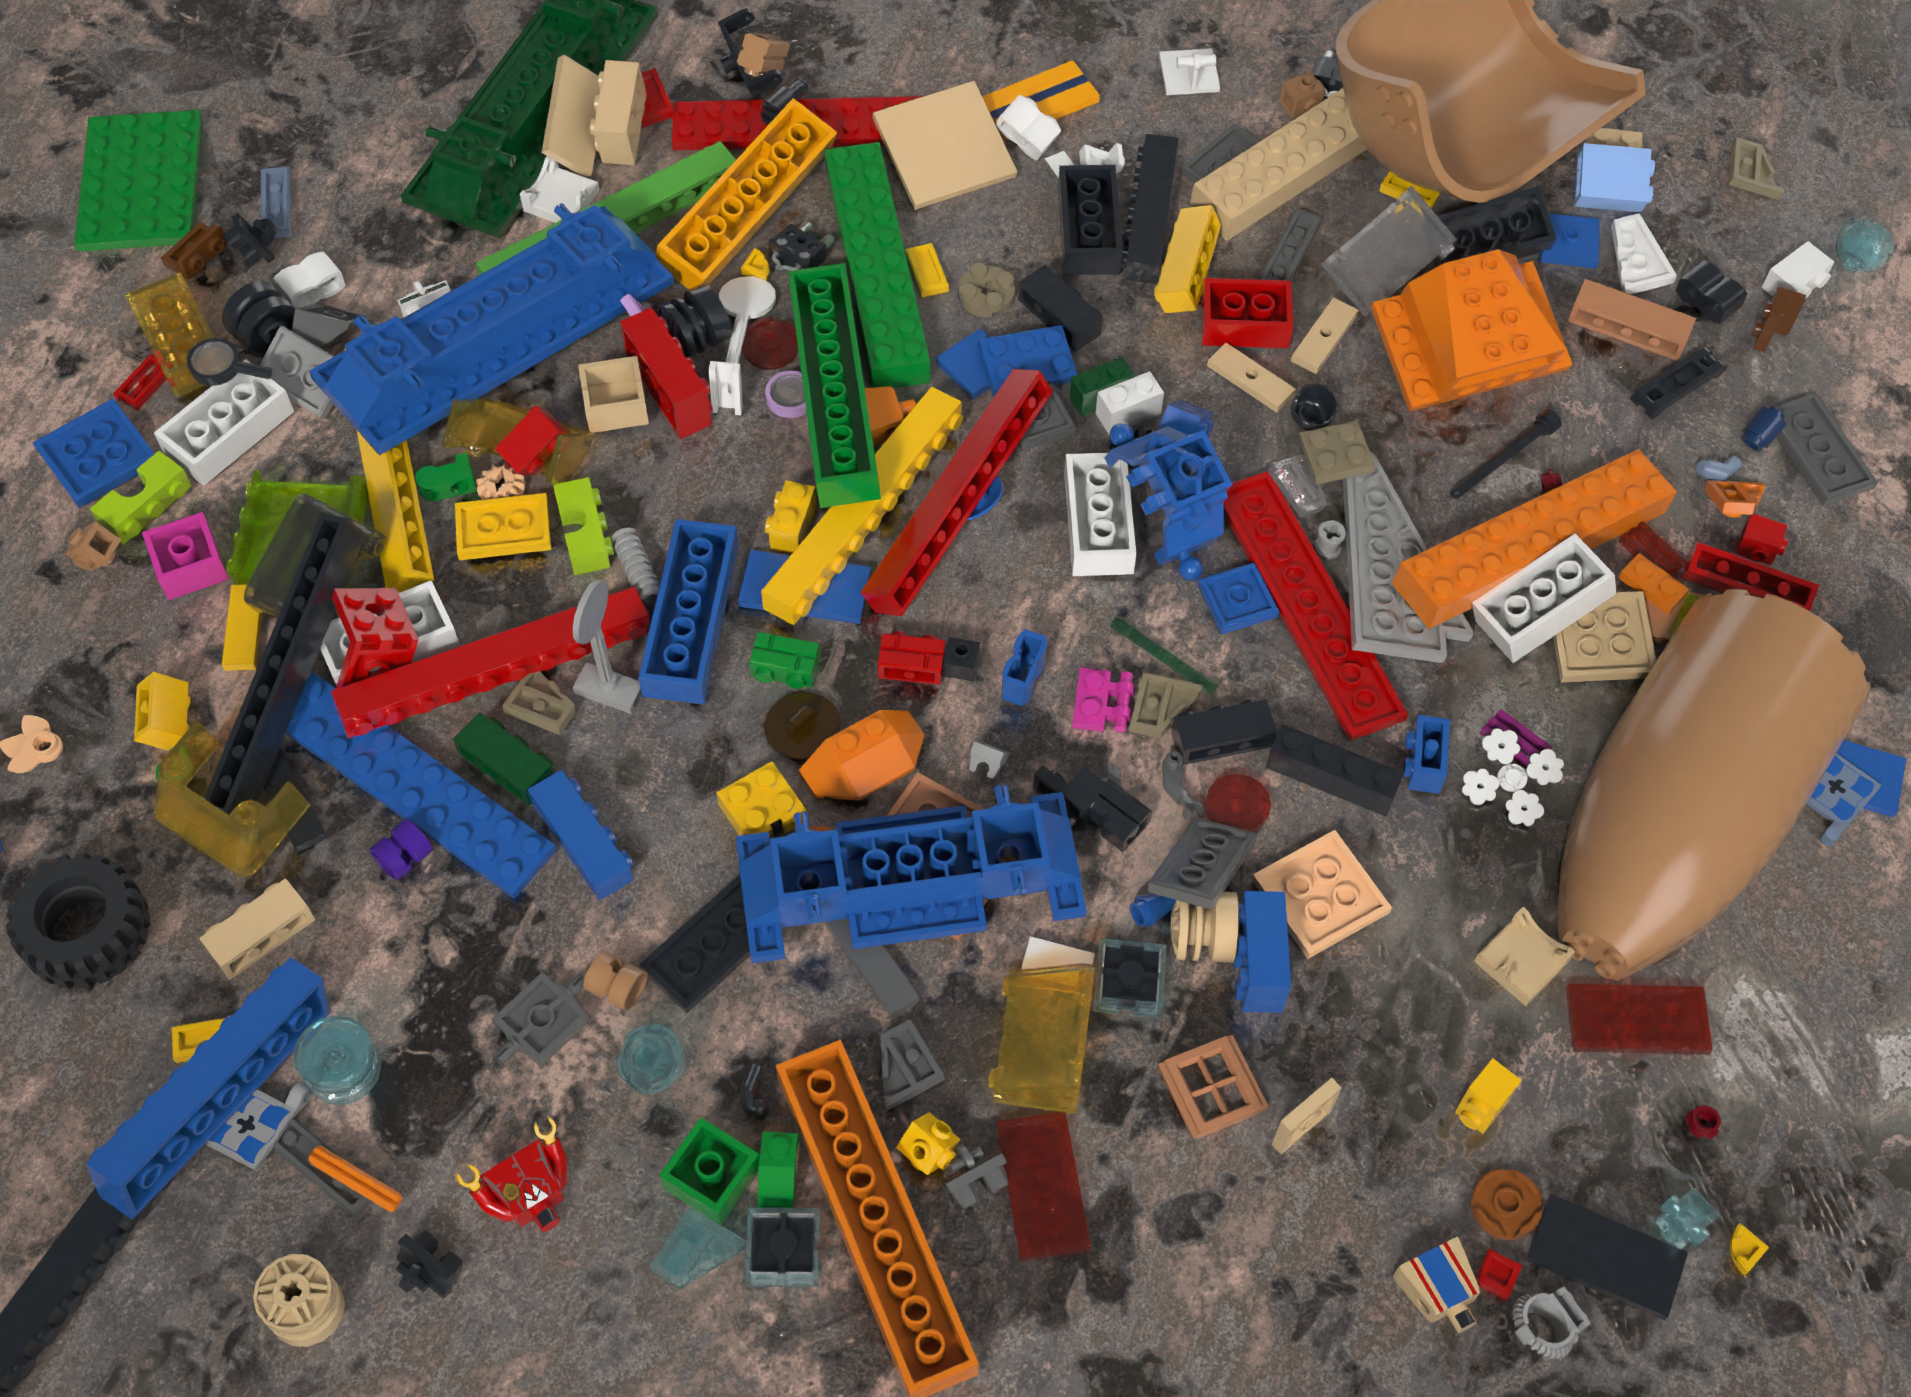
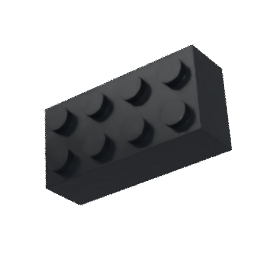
M1059 165L1058 200L1063 275L1120 274L1122 241L1116 165Z
M1539 186L1429 218L1424 228L1436 267L1443 263L1494 250H1501L1516 255L1517 259L1550 250L1556 240Z

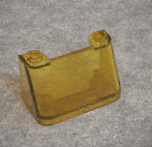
M1076 963L1016 969L1011 971V977L1004 976L1001 996L1008 998L998 1067L990 1068L988 1089H994L993 1102L1076 1114L1095 965Z

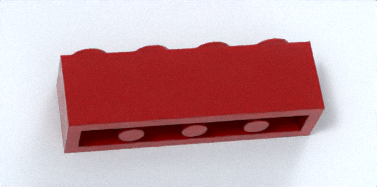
M1700 542L1690 550L1681 575V579L1723 594L1728 589L1747 590L1750 596L1764 598L1766 594L1792 602L1808 611L1812 608L1819 588V584Z

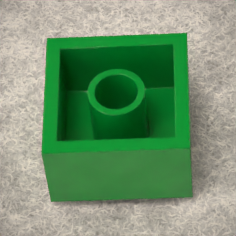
M700 1117L661 1171L659 1178L664 1190L717 1224L722 1225L759 1172L760 1156L759 1153Z

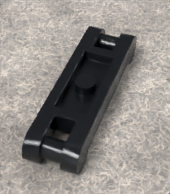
M1704 346L1640 387L1633 393L1630 400L1636 406L1641 405L1645 409V414L1651 420L1655 419L1663 410L1712 378L1719 377L1726 370L1727 365L1721 359L1716 360L1712 356L1713 352ZM1654 395L1657 400L1653 401L1650 396Z

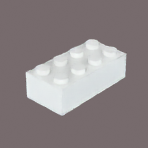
M238 373L227 383L211 386L156 430L154 435L164 455L182 467L184 471L204 486L289 417L294 410L286 390L271 378L264 379Z
M1108 453L1066 454L1064 480L1072 576L1134 574L1136 544L1130 484L1126 478L1129 475L1128 463L1118 460L1109 469L1104 459Z
M1574 534L1473 601L1475 621L1511 662L1514 663L1616 595L1615 575Z
M432 581L399 593L419 639L411 663L460 647L455 629ZM340 617L330 622L320 647L336 685L350 643ZM381 666L371 669L370 672L380 669Z

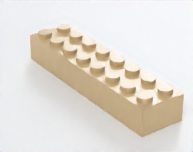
M1341 89L1196 182L1193 186L1190 206L1212 205L1222 224L1219 234L1228 241L1365 151L1367 148L1360 140L1352 124L1344 90Z

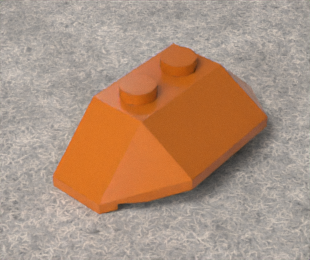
M879 710L824 740L799 769V774L815 798L829 797L860 801L915 770L925 734L908 710Z

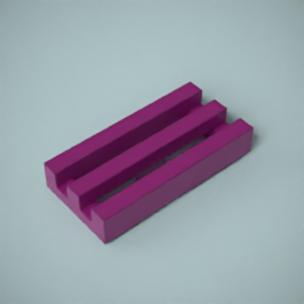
M1502 709L1480 731V735L1484 738L1491 736L1493 729H1501L1503 732L1507 730L1514 731L1517 734L1516 743L1529 755L1535 753L1540 755L1543 750L1552 749L1551 745ZM1519 751L1518 754L1514 755L1513 760L1525 769L1531 764L1530 758L1523 752Z

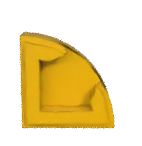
M754 248L742 265L741 274L761 278L768 282L770 268L765 255L760 250Z
M1741 1223L1734 1228L1730 1237L1731 1257L1736 1267L1745 1276L1769 1246Z

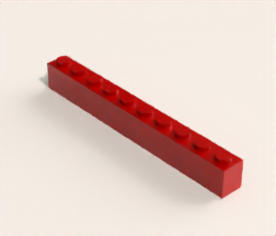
M1013 369L868 580L860 593L875 613L902 617L1052 394L1053 391L1040 370Z
M635 587L608 595L607 607L601 622V629L607 649L630 639H638L644 634L649 633V614ZM577 606L332 690L334 706L347 738L365 735L376 728L399 723L403 719L419 713H428L436 707L459 702L465 697L479 692L490 691L496 686L510 681H519L527 674L547 671L556 665L570 660H579L585 655L593 653L590 641L587 644H580L573 638V622Z

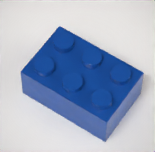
M1244 891L1242 902L1238 903V938L1233 967L1234 969H1239L1238 980H1235V1000H1241V1012H1283L1291 988L1285 892Z

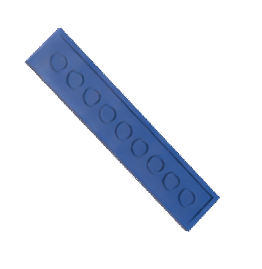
M312 672L307 679L286 734L402 819L411 821L423 834L515 899L557 851L556 845L388 725L371 730L365 735L347 738L331 691L336 688Z

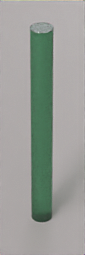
M1116 617L1110 625L1112 629L1191 682L1203 685L1202 689L1210 695H1213L1218 689L1219 685L1120 618Z

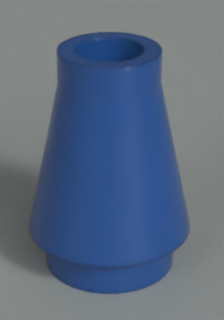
M1149 893L1137 896L1134 902L1130 904L1129 909L1133 920L1138 926L1152 927L1172 910L1176 900Z

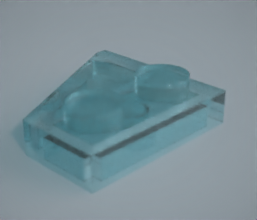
M688 1207L649 1267V1270L654 1275L682 1290L744 1251L748 1244L745 1239Z

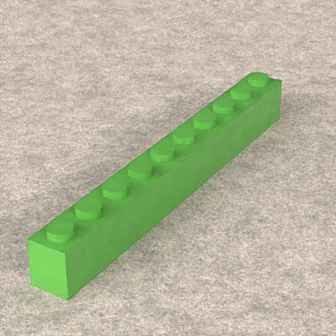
M719 141L639 182L633 183L631 186L615 194L609 195L593 205H596L598 208L605 206L616 218L621 219L636 234L696 204L736 159ZM591 206L585 207V208L582 209L581 211H584V210L590 208ZM562 219L476 262L478 275L547 238V231L559 225Z

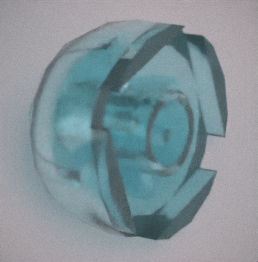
M1852 218L1842 227L1835 244V250L1839 260L1842 262V266L1852 273H1872L1883 268L1898 248L1897 243L1893 246L1890 242L1893 236L1882 226L1865 219L1861 224L1855 222L1857 218Z

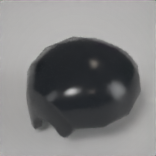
M1319 383L1307 384L1300 389L1291 403L1290 414L1292 419L1301 428L1308 431L1327 427L1338 412L1337 397L1327 386Z

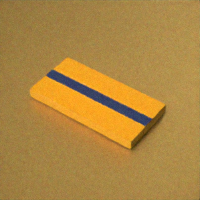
M1073 60L982 96L995 124L1000 115L1018 95L1032 99L1041 113L1046 116L1049 115L1055 120L1100 101L1099 93ZM998 130V132L1001 134L1004 140H1008V138Z

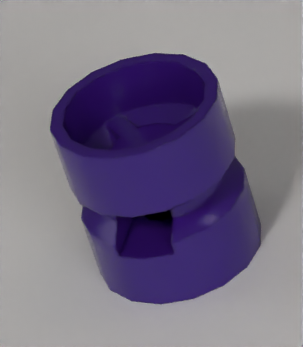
M404 819L391 830L390 838L382 837L369 848V852L374 860L395 881L400 880L412 869L411 863L413 861L419 863L433 851V847L428 839L408 819Z

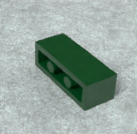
M479 712L453 738L458 754L530 807L532 802L528 789L554 774L552 761L544 753L538 752L536 754L529 749L528 743L519 735L515 734L512 736L506 732L505 727L499 720L494 717L489 719Z

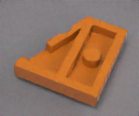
M1707 480L1705 492L1725 516L1737 518L1741 517V514L1753 515L1763 497L1765 483Z

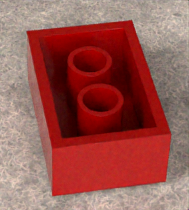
M1204 278L1201 296L1202 346H1223L1225 343H1228L1232 347L1289 349L1293 330L1291 281Z

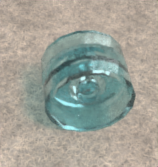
M330 1016L319 1019L304 1030L297 1040L293 1054L296 1070L312 1094L327 1104L344 1105L358 1101L371 1091L378 1081L381 1070L379 1052L364 1027L350 1017Z

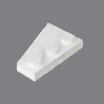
M1640 213L1614 219L1611 229L1622 292L1631 295L1673 284L1677 275Z

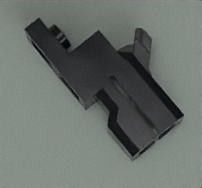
M1109 763L1107 765V775L1099 778L1086 767H1083L1068 784L1061 774L1054 770L1050 771L1043 765L1034 773L1033 789L1041 795L1063 792L1067 815L1081 826H1084L1091 819L1101 827V836L1121 852L1125 851L1134 842V835L1138 837L1151 821L1152 810L1122 788L1121 770L1115 764Z

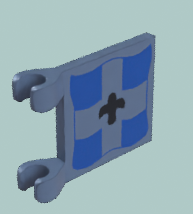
M1837 753L1807 802L1809 807L1832 822L1820 838V842L1827 847H1831L1882 786Z

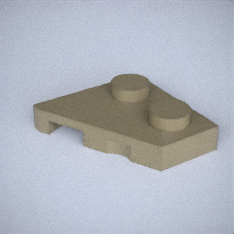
M541 671L527 674L521 679L503 704V712L505 714L561 735L576 713L575 704L559 691V687L553 680L548 681Z
M1143 672L1129 732L1160 739L1172 727L1174 717L1185 713L1201 696L1203 685Z

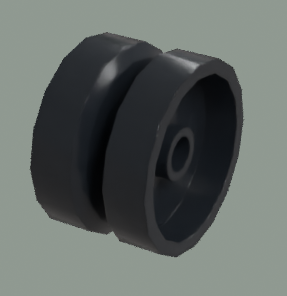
M256 281L246 284L229 298L223 309L222 322L225 329L250 354L255 357L264 358L280 325L292 331L295 307L270 283Z

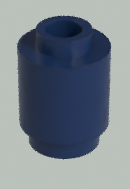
M1773 406L1769 408L1761 407L1743 429L1744 434L1741 436V440L1748 447L1758 452L1763 448H1768L1786 426L1783 420L1785 418L1784 414Z

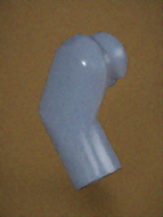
M1735 456L1729 457L1723 463L1714 460H1701L1696 465V472L1699 476H1703L1708 480L1725 481L1740 469L1742 464Z

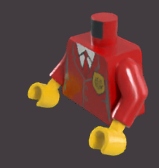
M548 1116L552 1126L545 1133L538 1130L536 1121L534 1123L535 1133L539 1138L544 1139L543 1144L537 1139L480 1176L476 1167L466 1164L473 1174L472 1178L467 1182H464L459 1174H455V1179L460 1185L470 1188L469 1194L484 1213L504 1222L515 1220L520 1227L535 1220L541 1232L550 1231L559 1224L560 1218L553 1207L564 1199L561 1190L567 1185L568 1159L559 1137L554 1136L556 1124L553 1118Z

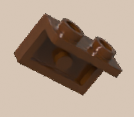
M199 222L161 257L164 266L190 280L217 254L221 253L228 245V242L220 225L215 224L210 228Z
M1781 287L1777 288L1771 302H1765L1760 316L1763 319H1757L1751 336L1756 337L1753 349L1765 352L1774 332L1782 335L1789 334L1806 300L1805 294Z

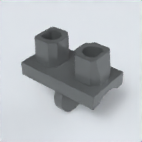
M961 1144L956 1147L959 1158L948 1164L953 1173L963 1167L966 1171L941 1186L945 1194H952L954 1200L964 1209L980 1200L971 1183L976 1179L982 1177L990 1193L1009 1184L1006 1172L1002 1166L1007 1162L1001 1153L975 1165L974 1161L984 1156L982 1149L977 1147L969 1152Z

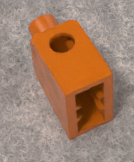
M890 386L865 388L873 447L885 443L916 406L914 399L898 402L894 388Z

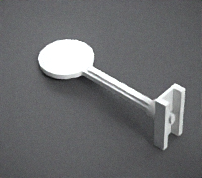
M753 276L732 279L724 284L719 292V299L726 312L736 317L726 362H710L709 381L711 405L713 407L712 413H718L719 407L735 408V415H741L743 401L741 367L738 363L748 320L765 315L773 309L776 303L775 289L764 279Z

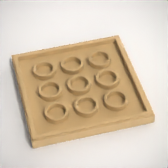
M975 81L873 112L872 118L914 210L1017 176L1016 167Z

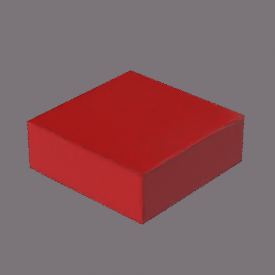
M1488 1249L1475 1279L1479 1287L1507 1300L1523 1265Z

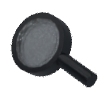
M211 338L196 344L187 356V366L192 377L198 383L207 386L227 383L238 373L264 379H270L272 376V369L270 367L241 362L235 345L221 338Z

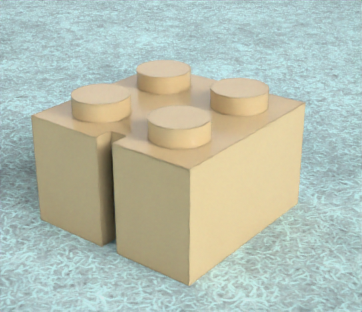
M637 356L578 365L590 433L649 424Z

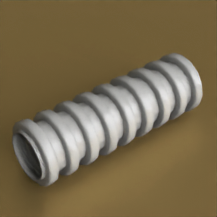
M630 527L622 528L612 535L611 543L621 562V566L624 568L628 581L631 583V588L635 587L645 607L654 606L660 582L654 573V569L647 557V553L644 551L640 538L637 536L636 530Z

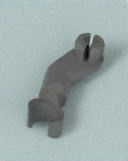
M1171 751L1166 755L1162 763L1163 788L1178 805L1184 807L1182 813L1184 819H1191L1193 811L1197 812L1199 817H1202L1204 806L1198 801L1192 800L1190 793L1182 785L1183 757L1179 752Z

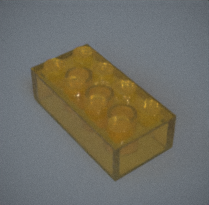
M181 272L125 294L175 398L206 386L198 383L192 377L187 366V356L196 344L214 338ZM220 349L205 352L195 363V370L204 375L218 374L228 368Z

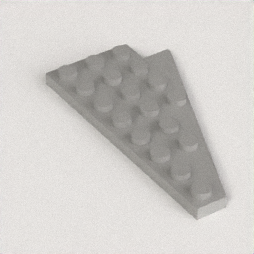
M1370 452L1375 464L1374 472L1343 479L1352 650L1443 663L1447 658L1446 639L1469 642L1473 636V630L1463 613L1428 629L1392 585L1400 563L1428 549L1374 453Z

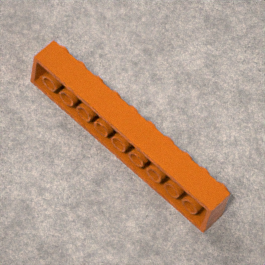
M1637 449L1402 561L1392 585L1425 626L1431 629L1472 609L1473 601L1574 534L1592 550L1665 514L1677 491L1647 457Z
M838 1040L777 1064L776 1071L779 1084L907 1397H928L977 1376L979 1363L842 1041Z

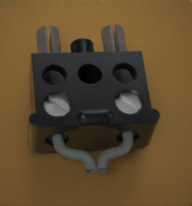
M805 221L798 228L789 224L774 239H769V258L777 264L775 268L779 271L784 269L794 271L815 268L826 260V249L834 242V237L831 234H827L819 241V236L816 232L812 231L810 234H807L812 229V224L808 221Z

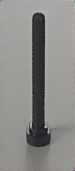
M1545 409L1537 415L1532 428L1453 487L1450 491L1451 497L1458 499L1539 436L1552 435L1562 426L1558 414L1552 409Z

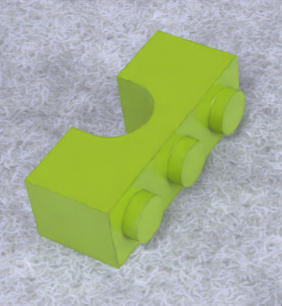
M161 451L156 452L136 469L145 486L142 492L135 496L125 497L112 489L90 508L96 522L119 537L122 545L137 536L146 525L159 517L167 507L178 498L184 496L187 490L192 487L184 469Z
M589 477L554 484L553 487L562 525H583L578 531L565 534L574 576L611 568L608 556L613 555L614 552L610 536L604 538L602 531L608 530L604 512L598 513L596 506L602 505L598 487L592 489Z

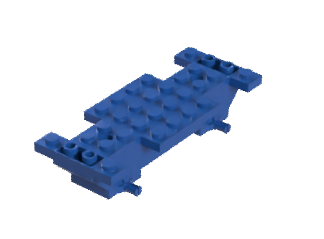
M998 785L994 788L997 805L989 809L972 811V817H967L966 805L837 822L835 823V830L822 832L810 830L807 812H802L803 824H801L800 813L797 812L794 814L796 832L788 836L769 839V832L736 836L751 963L785 959L781 928L848 919L853 949L987 931L982 900L1047 891L1053 921L1086 917L1087 910L1081 885V875L1063 792L1030 796V803L1018 804L1011 803L1008 785H1002V792L1001 786ZM1009 856L1017 861L1005 863L1001 859ZM806 884L818 886L816 889L811 890L802 889Z

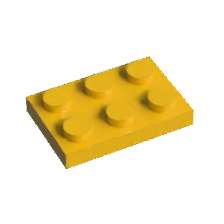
M546 493L455 503L456 541L459 560L552 550L549 507Z

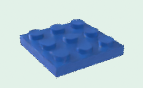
M113 398L32 442L39 455L78 508L137 476L136 469L155 454Z

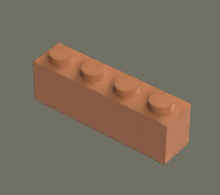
M1585 279L1568 322L1678 361L1696 318Z

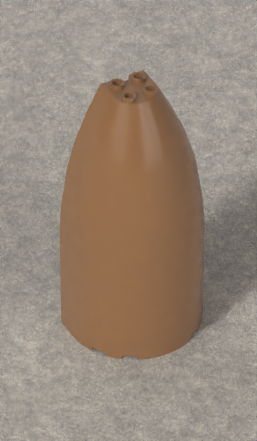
M1728 589L1725 590L1724 594L1715 596L1708 593L1700 597L1690 607L1608 737L1588 776L1570 822L1561 862L1558 896V942L1575 950L1572 956L1573 959H1589L1595 964L1594 969L1599 975L1618 982L1656 963L1691 941L1728 909L1768 863L1795 825L1865 705L1870 693V682H1867L1864 676L1866 667L1857 651H1849L1841 642L1843 636L1830 624L1810 611L1785 599L1766 594L1764 598L1750 596L1747 590Z

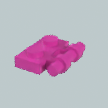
M1080 667L1072 728L1104 732L1105 721L1114 722V730L1116 732H1125L1127 722L1131 720L1132 714L1129 704L1130 698L1134 695L1135 688L1132 683L1133 674L1126 671L1121 672L1120 681L1114 683L1110 682L1111 671ZM1108 696L1117 697V705L1115 707H1107Z

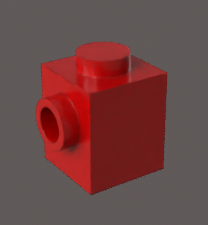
M1756 514L1750 515L1742 530L1735 553L1751 558L1756 562L1771 565L1777 554L1782 556L1789 541V538L1784 537L1787 525Z

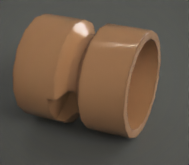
M604 950L599 953L590 965L584 978L583 988L599 998L607 996L608 1003L623 1011H628L640 998L646 986L648 974L628 963L624 966L623 959Z

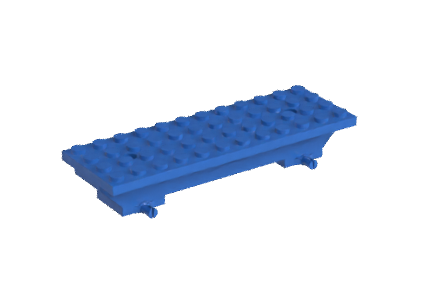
M560 203V207L559 205L555 207L554 213L562 219V222L547 231V238L402 319L395 316L384 323L372 325L365 315L360 314V318L357 316L354 319V324L362 333L356 339L345 344V351L309 370L310 376L380 456L623 314L627 310L620 299L625 295L629 294L641 303L674 284V276L656 259V254L605 206L598 208L596 205H593L584 211L571 213L563 203Z

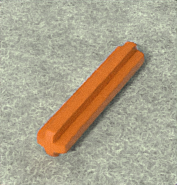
M321 1145L316 1146L308 1157L309 1162L313 1166L389 1212H395L403 1200L399 1192Z

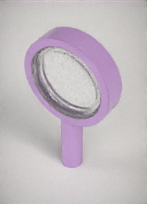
M783 371L774 375L768 381L765 389L766 402L772 412L786 418H795L807 413L801 372Z

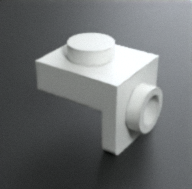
M1116 143L1109 152L1088 145H1084L1079 151L1080 165H1116V174L1124 167L1125 158L1121 144Z

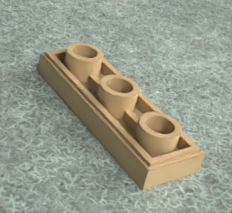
M1332 298L1293 353L1291 362L1317 374L1357 317L1359 310L1336 298Z
M1225 343L1208 360L1207 367L1276 413L1295 395L1296 389L1228 343Z

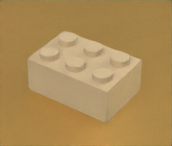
M606 60L604 71L599 73V88L601 90L600 95L595 96L596 118L591 119L590 133L592 136H595V150L600 153L602 163L635 165L642 127L641 121L645 110L644 103L647 98L639 62Z

